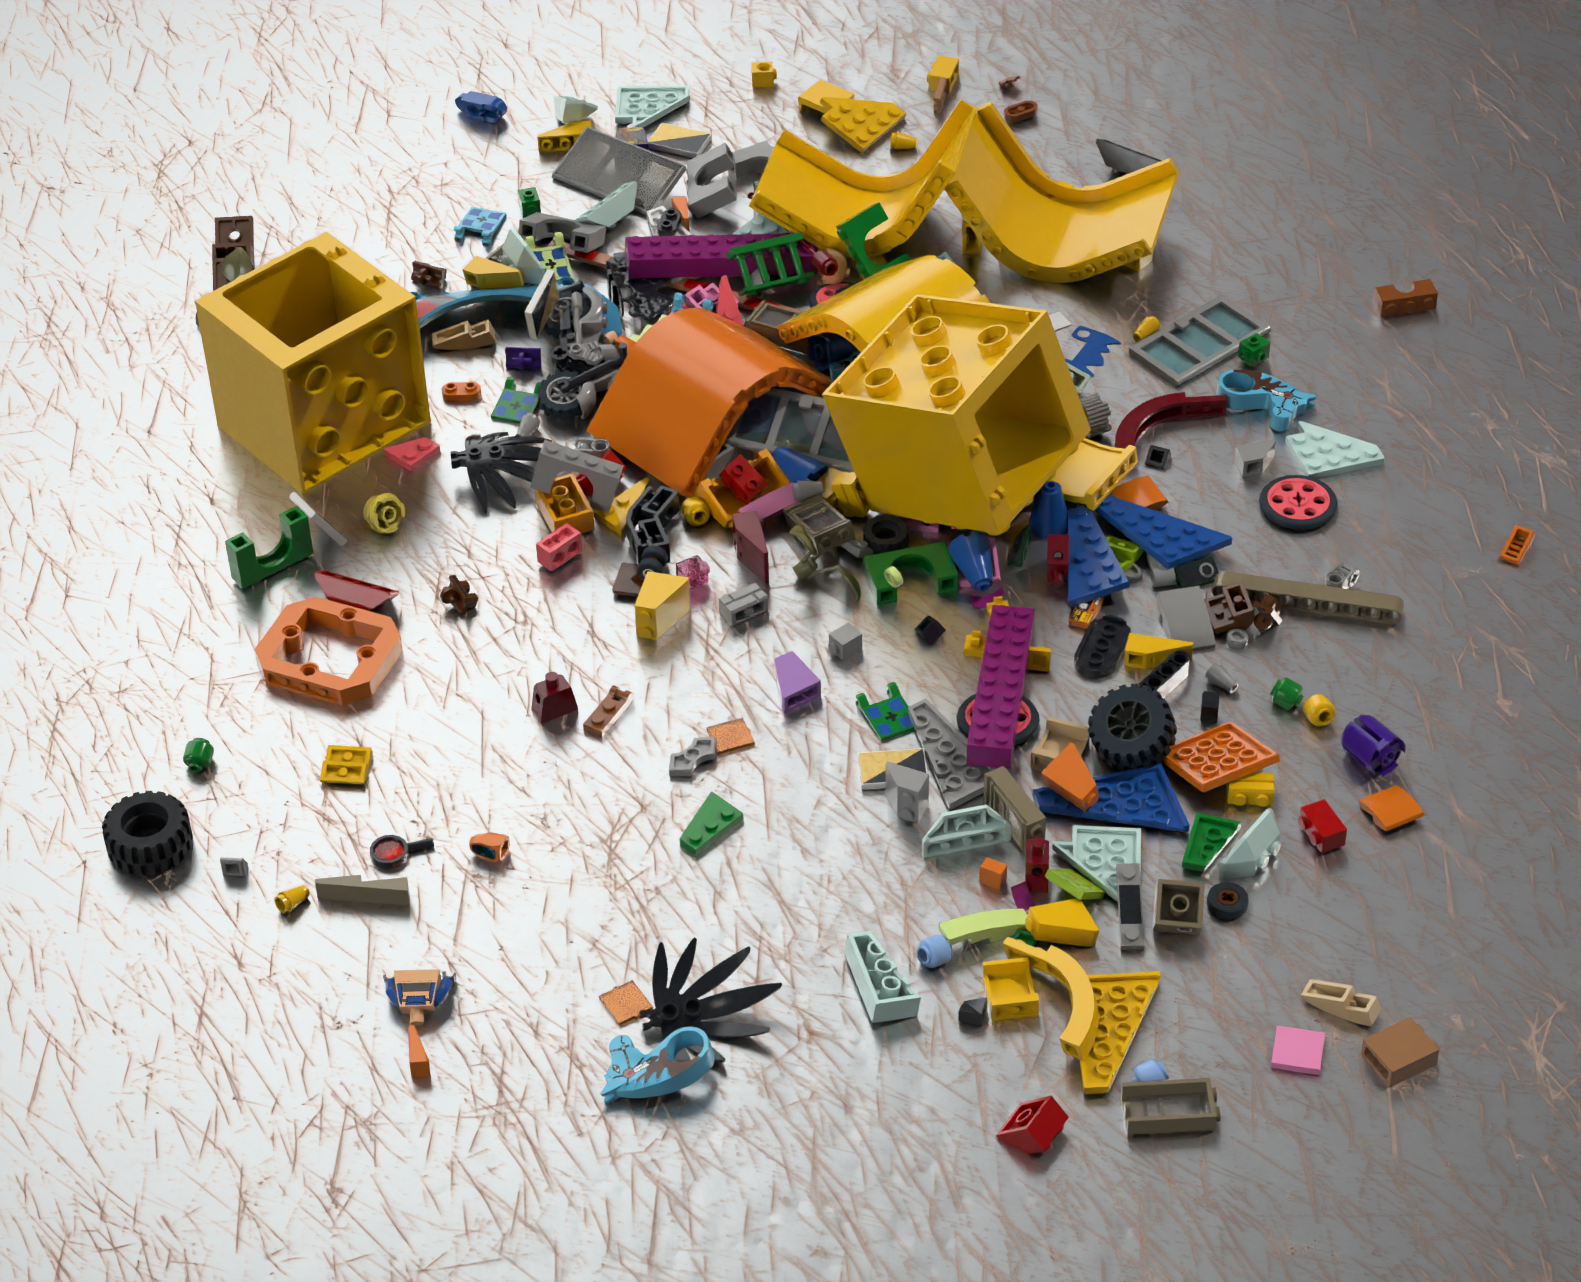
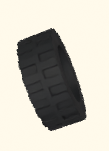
M877 515L865 523L863 527V540L867 542L868 547L874 550V555L905 549L908 547L909 527L904 520L895 515ZM890 532L896 534V537L880 539L876 537V534Z

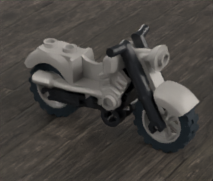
M587 287L582 289L584 295H581L579 292L571 293V291H565V293L558 292L559 299L543 327V330H546L549 336L553 335V338H560L561 343L560 346H556L551 350L555 374L548 375L546 380L541 381V387H538V399L541 410H544V414L550 415L552 419L560 418V420H566L570 418L571 420L577 415L582 419L588 417L595 407L596 394L606 389L609 390L619 368L628 355L625 343L619 345V356L614 345H599V343L604 342V328H607V317H604V314L608 313L607 302H603L602 296H599L598 293Z

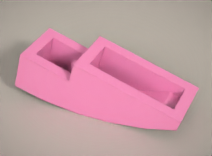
M791 483L739 509V513L757 511L759 519H763L764 523L783 514V508L800 500L794 499Z

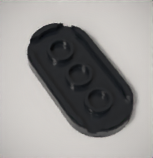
M1105 615L1101 619L1097 620L1096 618L1092 620L1075 652V669L1083 676L1089 678H1104L1111 675L1119 664L1126 648L1129 633H1131L1127 622L1113 615Z

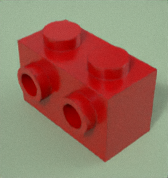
M741 454L718 475L722 483L730 487L735 493L736 498L744 502L745 505L749 504L768 485L766 480Z
M1325 799L1301 807L1298 824L1302 830H1305L1311 843L1314 846L1316 845L1321 853L1346 844L1347 828Z

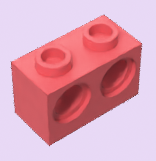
M566 523L537 542L538 563L552 572L582 552L581 532Z

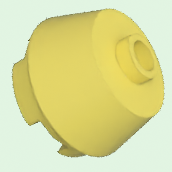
M383 493L367 500L363 509V515L374 531L378 533H392L399 528L397 526L401 518L405 517V507L394 494Z

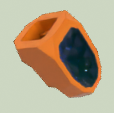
M493 832L476 834L469 840V847L472 853L493 862H502L510 846L509 836Z

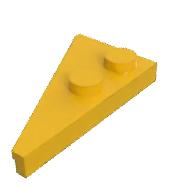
M645 477L615 497L609 513L595 510L594 518L620 536L624 535L628 509L646 490L650 480Z

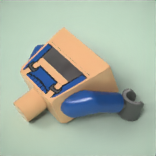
M439 969L394 970V976L391 978H387L386 974L383 975L386 995L393 1006L400 1008L401 1013L410 1014V1025L414 1026L423 1025L424 1013H434L436 1007L442 1004L450 992L451 987L456 985L455 972L452 976H446V971H443L441 980Z

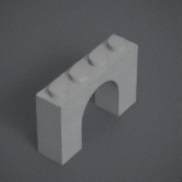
M763 141L732 152L735 155V167L729 169V171L736 178L753 172L764 171L774 147L767 141ZM759 181L753 182L754 192L757 188Z
M726 143L687 161V206L690 212H694L697 218L737 200L736 188L728 176L707 185L715 176L735 167V155Z
M536 212L519 220L518 234L523 240H526L527 236H533L534 242L542 238L555 237V233L561 232L563 238L571 240V250L588 253L604 245L606 226L578 222L573 219Z
M544 440L530 488L550 494L558 473L562 471H576L585 475L593 484L594 491L590 502L591 508L609 513L623 465Z

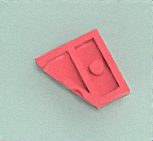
M427 437L387 447L384 449V454L408 470L414 471L439 453L440 445Z

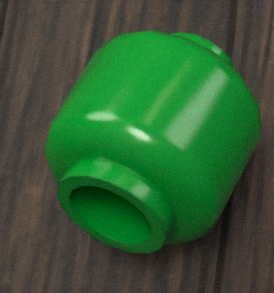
M1288 678L1278 679L1270 692L1272 702L1286 710L1292 709L1293 706L1298 707L1304 697L1300 694L1302 686Z
M194 738L186 744L183 762L194 772L207 769L211 766L214 748L207 739Z

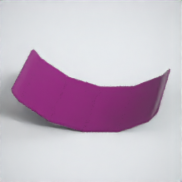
M1001 585L992 594L980 597L970 595L974 607L986 608L987 603H992L994 597L1002 596L1004 599L1005 593Z
M1027 881L1011 887L1012 896L1018 909L1027 911L1030 907L1036 906L1030 895Z

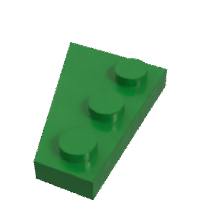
M711 791L679 838L680 845L697 856L744 819L743 813Z
M1196 813L1182 860V868L1205 872L1241 828V822Z

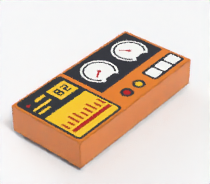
M1099 597L1076 605L1069 618V625L1087 630L1103 605L1104 598Z

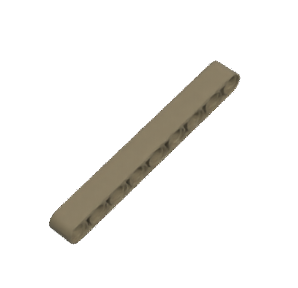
M1220 571L1216 574L1212 588V594L1217 596L1223 594L1222 587L1243 581L1251 604H1254L1255 601L1261 603L1265 593L1277 598L1278 602L1285 609L1388 624H1396L1401 621L1404 607L1402 598L1395 595Z

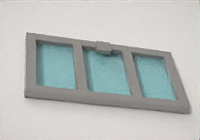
M1220 295L1129 347V354L1177 387L1239 351V343L1243 339L1255 333L1264 336L1271 332V328L1240 306Z
M771 387L770 391L758 398L753 397L747 403L748 407L737 419L725 440L732 447L760 452L767 448L770 454H772L775 448L785 446L824 462L829 468L833 467L838 470L854 472L824 398Z

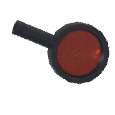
M384 835L372 842L370 858L373 864L379 868L393 869L406 862L409 852L434 847L433 838L407 843L400 836Z

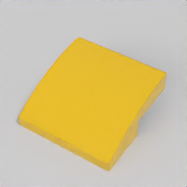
M328 745L326 759L322 763L320 782L364 785L371 763L372 748Z

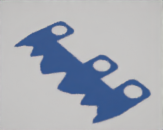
M1079 326L1072 333V336L1087 343L1072 361L1066 358L1065 361L1093 377L1094 374L1086 365H1103L1104 358L1100 352H1109L1107 344H1120V342L1102 332ZM1079 330H1087L1090 332V335L1088 337H1080L1077 335V332Z

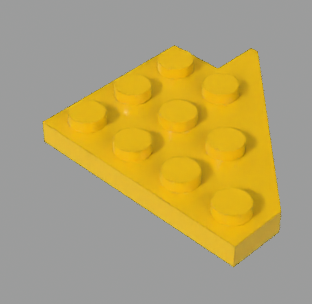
M822 97L819 102L829 110L822 116L820 121L861 153L872 146L906 116L903 110L890 102Z

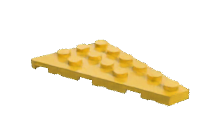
M1160 971L1087 975L1097 1001L1099 1024L1097 1035L1089 1054L1084 1061L1079 1059L1084 1094L1109 1092L1160 983ZM1069 991L1071 1008L1073 1009V996Z

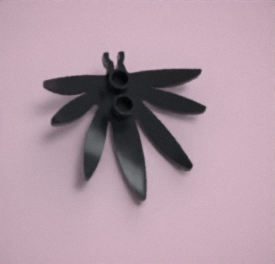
M494 432L482 438L481 434L469 435L465 439L464 451H450L452 469L467 467L471 487L485 514L488 512L486 485L482 475L491 487L513 509H516V500L509 485L494 469L502 470L532 482L535 469L513 460L537 462L541 448L519 444L544 443V440L550 442L552 440L536 436L501 438L509 436L508 432Z
M694 937L682 953L672 974L669 988H667L668 964L664 944L662 942L659 943L652 975L655 1009L639 1011L640 1019H650L649 1022L642 1023V1031H647L652 1027H660L663 1040L675 1030L683 1027H696L703 1030L707 1036L721 1038L750 1037L770 1031V1027L701 1021L744 1010L766 999L781 988L782 983H770L739 988L700 1000L697 999L719 986L733 974L749 955L750 947L742 949L717 964L693 983L683 994H680L679 992L684 986L693 964L697 939ZM699 1045L688 1046L691 1051L698 1055L703 1049ZM685 1048L680 1050L674 1058L677 1062L691 1060ZM713 1048L715 1053L714 1061L724 1063L725 1058Z

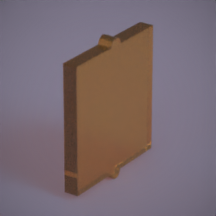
M743 718L706 727L709 737H716L717 739L716 751L718 755L755 745L751 729L747 727Z
M633 980L619 987L614 986L612 990L599 995V1000L619 1026L633 1019H639V1011L653 1010V1006Z

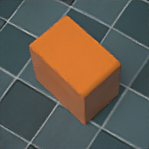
M986 857L980 866L979 882L1000 890L1007 880V865Z

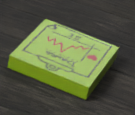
M1048 869L1045 874L1048 880L1079 900L1102 899L1106 892L1072 869Z

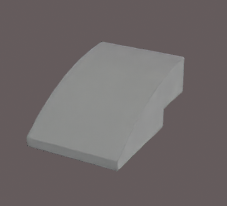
M1199 586L1158 592L1157 606L1163 618L1162 626L1168 639L1194 642L1193 651L1216 647L1209 613Z

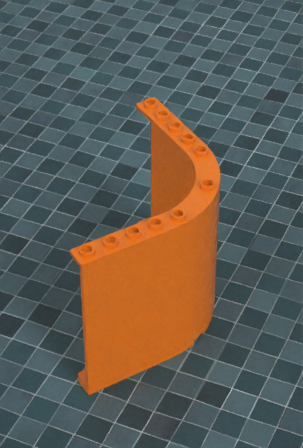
M703 308L682 309L663 317L655 323L629 350L626 359L619 368L615 379L586 431L598 439L607 440L612 449L670 488L679 491V494L690 498L693 497L699 483L704 480L732 427L748 407L747 403L753 397L758 398L770 391L771 387L778 386L793 387L812 396L823 398V392L834 380L745 326Z

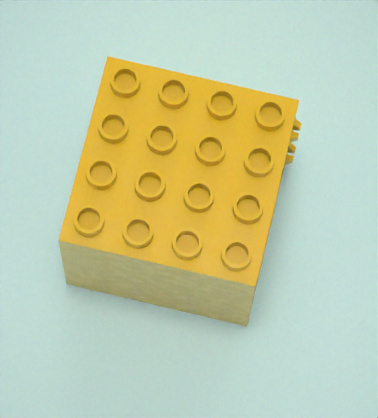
M325 232L303 242L300 246L271 259L268 263L245 275H240L234 281L213 292L206 293L195 301L217 426L302 495L431 422L416 296L330 233Z
M916 294L822 394L871 511L895 515L896 517L922 520L928 524L939 523L954 526L957 529L987 532L989 535H1000L1010 528L1012 520L1024 507L1032 503L1033 496L1047 481L1056 475V470L1068 456L1078 450L1079 443L1091 431L1047 310Z

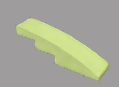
M1000 909L979 912L939 923V930L950 945L964 940H968L970 944L986 938H989L992 943L1014 935L1017 929L1026 931L1025 919L1027 914L1024 909Z

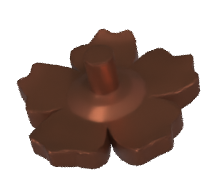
M1020 76L1006 78L1000 81L999 85L1003 86L1008 83L1009 88L1013 87L1012 82L1020 79Z

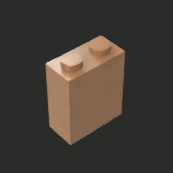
M1409 1017L1364 1038L1361 1055L1390 1088L1437 1065L1440 1049L1437 1043L1426 1035L1422 1026Z

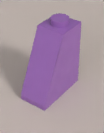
M793 651L774 659L775 678L784 713L821 696V680Z

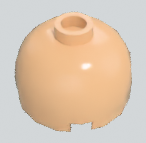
M826 248V251L836 259L838 271L832 276H826L818 270V275H821V281L817 280V285L838 284L844 278H848L850 268L847 267V260L842 253Z

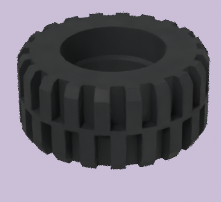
M150 790L140 794L136 792L133 793V796L123 797L120 803L116 802L111 807V811L109 810L106 813L105 819L102 822V834L110 861L117 868L123 869V871L130 874L135 872L136 875L140 876L147 873L149 875H156V872L162 871L163 873L168 871L169 867H175L180 863V859L183 860L192 846L193 835L187 809L176 797L170 794L166 795V793L161 791L153 793ZM146 829H161L160 832L152 836L134 837L135 834Z

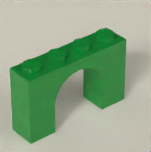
M880 202L870 205L836 226L839 238L847 246V253L851 258H854L857 263V271L861 275L863 274L865 279L885 268L911 260L908 253H903L881 265L874 263L866 255L864 249L866 235L870 230L889 219Z
M298 506L279 514L282 530L280 541L272 551L263 556H256L254 543L243 532L225 541L231 578L242 589L314 554L308 516Z
M945 542L863 557V572L876 605L897 602V588L892 587L884 575V571L891 566H894L899 572L909 569L925 572L931 577L938 594L958 590V572Z

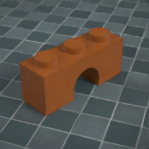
M1431 279L1413 281L1411 292L1407 293L1396 290L1394 285L1375 287L1373 303L1380 317L1435 309L1438 292Z

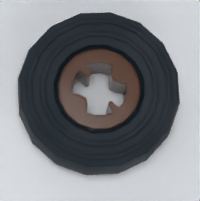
M1221 882L1216 884L1209 890L1207 895L1209 911L1220 919H1237L1246 913L1249 899L1247 892L1243 887L1235 883Z

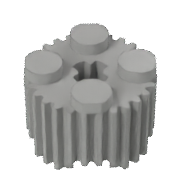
M1098 393L1081 398L1080 402L1091 429L1085 438L1088 439L1111 431V424L1108 423V417L1111 415L1108 402H1102Z

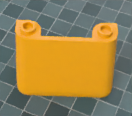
M767 448L758 452V459L748 461L768 483L767 487L751 502L774 490L791 484ZM707 478L701 481L693 497L701 498L709 506L710 515L725 528L730 527V529H733L732 514H738L739 509L746 506L744 502L736 498L735 493L730 487L722 483L721 478L718 480L714 478L711 481Z

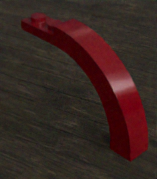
M1185 392L1148 400L1131 410L1121 421L1115 436V448L1126 449L1128 445L1136 447L1138 440L1147 430L1165 421L1188 417L1226 415L1227 397L1226 395L1186 397Z

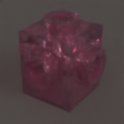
M698 555L676 563V576L689 577V590L709 582V565L706 561L703 562Z

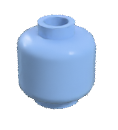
M942 935L925 938L918 945L917 958L920 963L928 968L941 966L951 959L952 946Z
M1150 1059L1135 1066V1076L1131 1077L1132 1082L1169 1079L1162 1062H1157L1155 1059Z

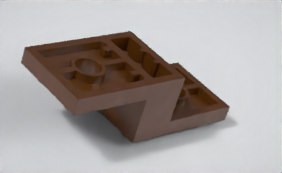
M252 215L215 217V244H212L213 291L228 284V279L222 273V263L236 248L241 247L246 251L252 263V271L255 269L254 219ZM232 232L240 233L237 239H231L229 236Z

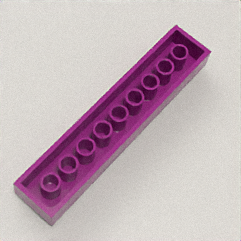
M790 233L625 237L624 256L628 279L742 276L738 262L735 259H727V251L733 247L785 236ZM803 239L815 252H818V248ZM799 242L797 250L804 273L814 272V274H818V269L812 264L814 255ZM787 247L781 248L779 252L786 274L797 275L790 250ZM769 251L763 252L762 256L768 274L779 275L772 253ZM749 255L746 256L745 261L751 276L758 269L755 257Z
M992 605L967 741L966 765L994 768L1004 766L1006 769H1011L1028 668L1029 648L1032 644L1034 632V608Z

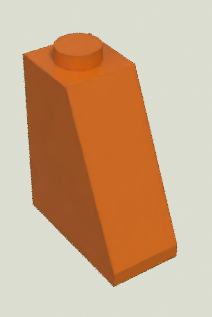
M1072 742L1041 772L1046 786L1084 812L1090 806H1094L1100 797L1092 775Z

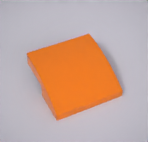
M1148 475L1127 481L1117 486L1111 492L1116 498L1155 511L1169 503Z
M1398 785L1359 800L1360 808L1373 816V824L1385 831L1424 816V812L1418 803Z

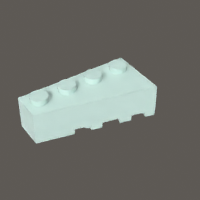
M871 931L848 934L844 953L871 1022L877 1023L916 1017L921 1000L920 995L917 991L914 992L910 988V982L907 978L900 975L897 971V965L894 961H890L885 955L886 951Z

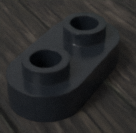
M667 209L662 213L657 225L659 236L676 234L681 222L679 211Z

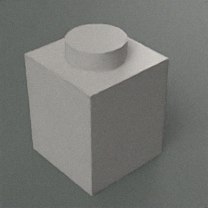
M849 622L829 633L828 647L830 652L838 656L842 661L862 650V633Z

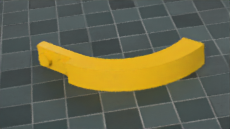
M1007 937L1003 942L1007 958L1029 957L1031 968L1056 978L1072 994V1014L1059 1040L1065 1054L1084 1061L1094 1044L1099 1024L1097 1001L1084 969L1069 954L1051 945L1046 952L1042 948L1030 946L1020 939L1015 940Z

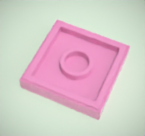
M1277 1026L1271 1068L1320 1075L1325 1033Z

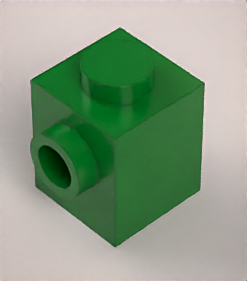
M536 187L517 190L518 204L523 218L536 212L541 213L540 199Z

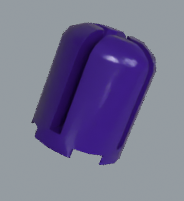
M1370 715L1356 717L1354 722L1351 721L1345 727L1341 735L1344 751L1374 776L1375 774L1385 776L1391 773L1399 765L1396 761L1400 757L1401 752L1405 753L1406 751L1404 741Z

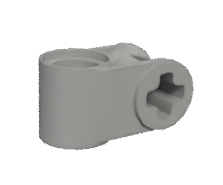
M579 438L575 442V450L596 457L610 450L609 442L604 439Z
M1339 561L1326 574L1325 586L1349 589L1356 583L1359 577V570L1344 566L1343 562Z

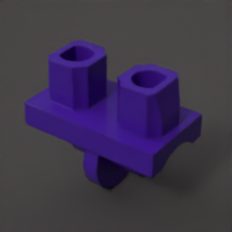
M505 348V366L507 368L541 369V348Z

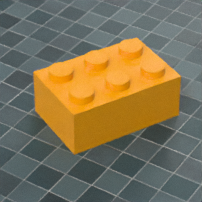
M573 473L555 478L550 494L534 489L536 504L551 532H554L566 523L581 533L595 529L593 509Z

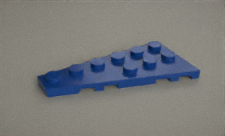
M1086 504L1068 510L1069 607L1129 588V581L1092 511L1087 509Z

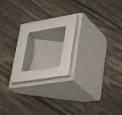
M220 857L223 875H246L248 862L243 858Z

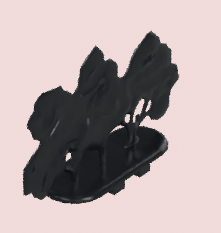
M625 252L614 253L613 257L606 261L607 291L611 302L618 307L620 318L624 316L623 302L632 305L628 312L630 316L634 318L644 317L647 320L654 319L656 315L664 314L668 311L669 307L673 306L672 297L657 292V288L665 287L667 281L673 278L628 279L627 271L621 272L624 269L627 270ZM612 265L618 268V270L615 273L613 271ZM615 276L625 278L623 285H618ZM620 288H630L632 290L631 296L622 298ZM631 299L640 300L642 304L634 303Z

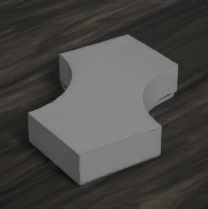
M716 737L694 738L692 744L687 749L678 753H672L670 756L669 776H692L694 769L700 763L715 759Z

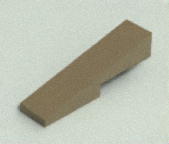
M361 875L315 879L318 899L410 906L407 877L362 881Z

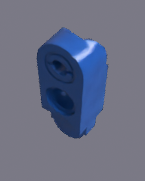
M469 91L468 93L460 94L455 99L457 108L467 113V117L482 122L495 123L507 112L505 102L497 96Z

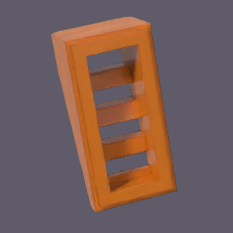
M672 197V209L680 212V223L690 232L687 197Z
M1515 525L1499 555V559L1519 566L1534 541L1535 532ZM1512 548L1514 550L1520 551V553H1517L1509 549ZM1508 553V554L1514 555V556H1516L1517 558L1511 557V556L1506 555V554Z
M409 1025L408 1041L412 1078L430 1076V1064L415 1026Z

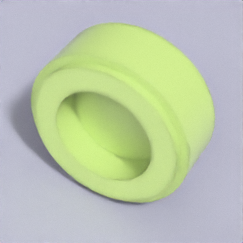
M894 566L884 571L885 578L892 587L897 588L903 584V578Z

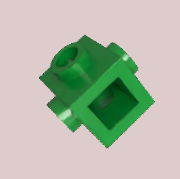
M1255 333L1239 343L1238 358L1253 367L1269 358L1271 342L1260 334Z

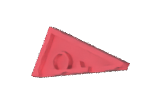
M724 275L721 277L716 314L744 326L727 276Z

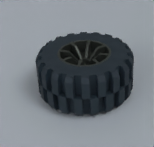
M1125 684L1119 686L1118 690L1114 691L1111 689L1107 691L1108 695L1106 697L1101 696L1097 700L1099 704L1098 706H1093L1091 710L1093 716H1090L1088 719L1089 736L1100 758L1113 769L1118 767L1120 771L1138 769L1140 767L1149 768L1154 763H1161L1163 761L1162 757L1164 755L1168 756L1171 752L1169 746L1175 744L1176 738L1174 735L1177 733L1174 716L1165 698H1162L1158 691H1152L1151 687L1143 685L1140 688L1139 684H1131V687H1126Z

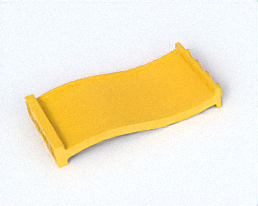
M1084 438L1079 443L1078 450L1066 458L1056 470V475L1049 481L1060 484L1064 500L1086 504L1087 509L1094 511L1137 465L1138 457L1135 446L1128 445L1126 449L1114 448Z

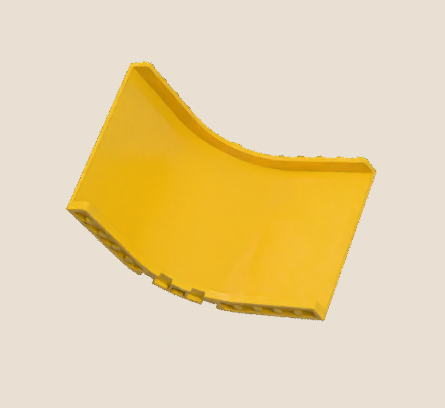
M960 100L922 157L910 168L897 174L874 176L855 171L791 132L784 130L775 143L749 207L793 233L801 232L804 240L826 251V248L849 255L845 242L837 234L838 229L836 226L870 205L880 202L889 219L868 232L864 241V249L868 257L889 252L892 248L903 244L912 236L956 173L977 108L964 100Z
M992 102L977 107L956 173L944 190L986 249L999 262L1031 279L1054 283H1068L1095 276L1151 255L1180 171L1172 159L1168 158L1099 185L1077 188L1073 187L1072 184L1059 180L1056 182L1047 177L1048 174L1034 163ZM1047 194L1054 195V197L1048 198Z
M927 255L885 268L777 327L779 335L785 343L823 332H833L846 338L862 352L916 294L985 303L990 302L985 294L981 295L974 286L976 282L962 268L948 259L941 260L935 255Z

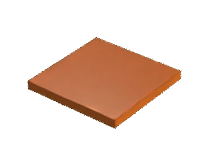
M1231 721L1169 746L1171 752L1168 756L1164 755L1162 757V763L1203 793L1280 762L1279 754Z

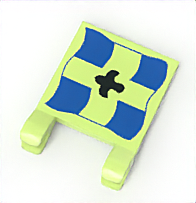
M561 232L554 234L553 242L555 246L535 249L533 236L525 238L526 244L544 266L545 272L547 270L554 271L556 281L565 276L574 278Z

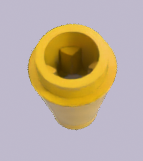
M897 131L896 133H891L890 147L894 149L916 148L917 138Z
M1154 316L1145 317L1132 334L1134 340L1140 342L1159 331L1160 322Z
M305 885L279 892L274 898V902L281 913H290L308 898L310 893Z

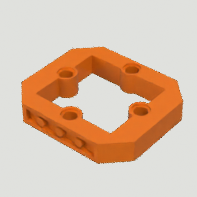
M312 597L286 605L254 649L257 666L267 685L341 706L372 697L403 652L401 636L391 617L319 597ZM310 623L338 630L345 636L356 635L374 640L372 645H363L357 649L358 666L348 679L321 672L319 666L313 662L296 665L283 660L288 653H297L303 649L302 633Z

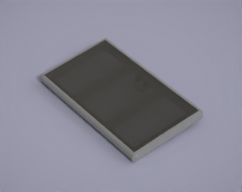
M587 126L554 170L552 178L601 198L607 197L624 183L636 181L638 185L634 211L647 216L646 211L662 205L687 168L685 164Z

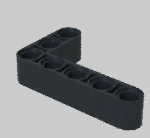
M1183 650L1174 651L1139 683L1140 688L1143 685L1149 686L1152 691H1158L1162 698H1165L1189 675L1190 655Z

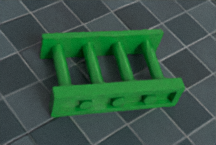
M801 232L733 247L726 252L728 260L735 259L738 262L746 287L738 293L739 297L746 295L749 298L756 296L757 292L798 283V285L809 283V279L814 276V272L804 273L797 250L798 243L803 240ZM787 247L790 250L797 276L787 277L779 252L781 248ZM769 251L772 253L780 280L770 282L762 256L763 252ZM752 255V257H755L763 284L753 286L745 261L746 256Z

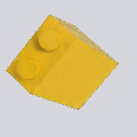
M647 572L634 605L637 637L657 640L690 611L689 577Z

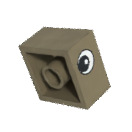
M1158 879L1155 886L1152 931L1199 935L1203 922L1205 883Z

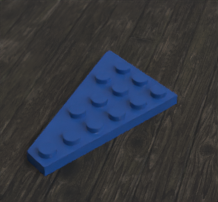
M1110 495L1094 510L1167 569L1232 545L1233 538L1230 535Z
M1161 763L1151 765L1149 768L1140 767L1138 769L1093 777L1100 797L1096 804L1090 806L1085 812L1048 786L1033 789L1032 796L1041 812L1188 832L1190 824Z

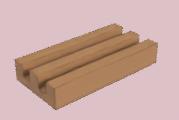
M946 78L939 79L934 96V113L940 114L947 94Z

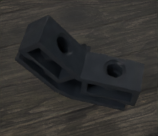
M661 485L653 492V487L648 486L628 509L626 517L627 538L638 565L642 560L644 549L652 545L663 548L668 555L666 563L670 562V543L664 528L680 510L679 491ZM638 524L639 530L635 531V527Z

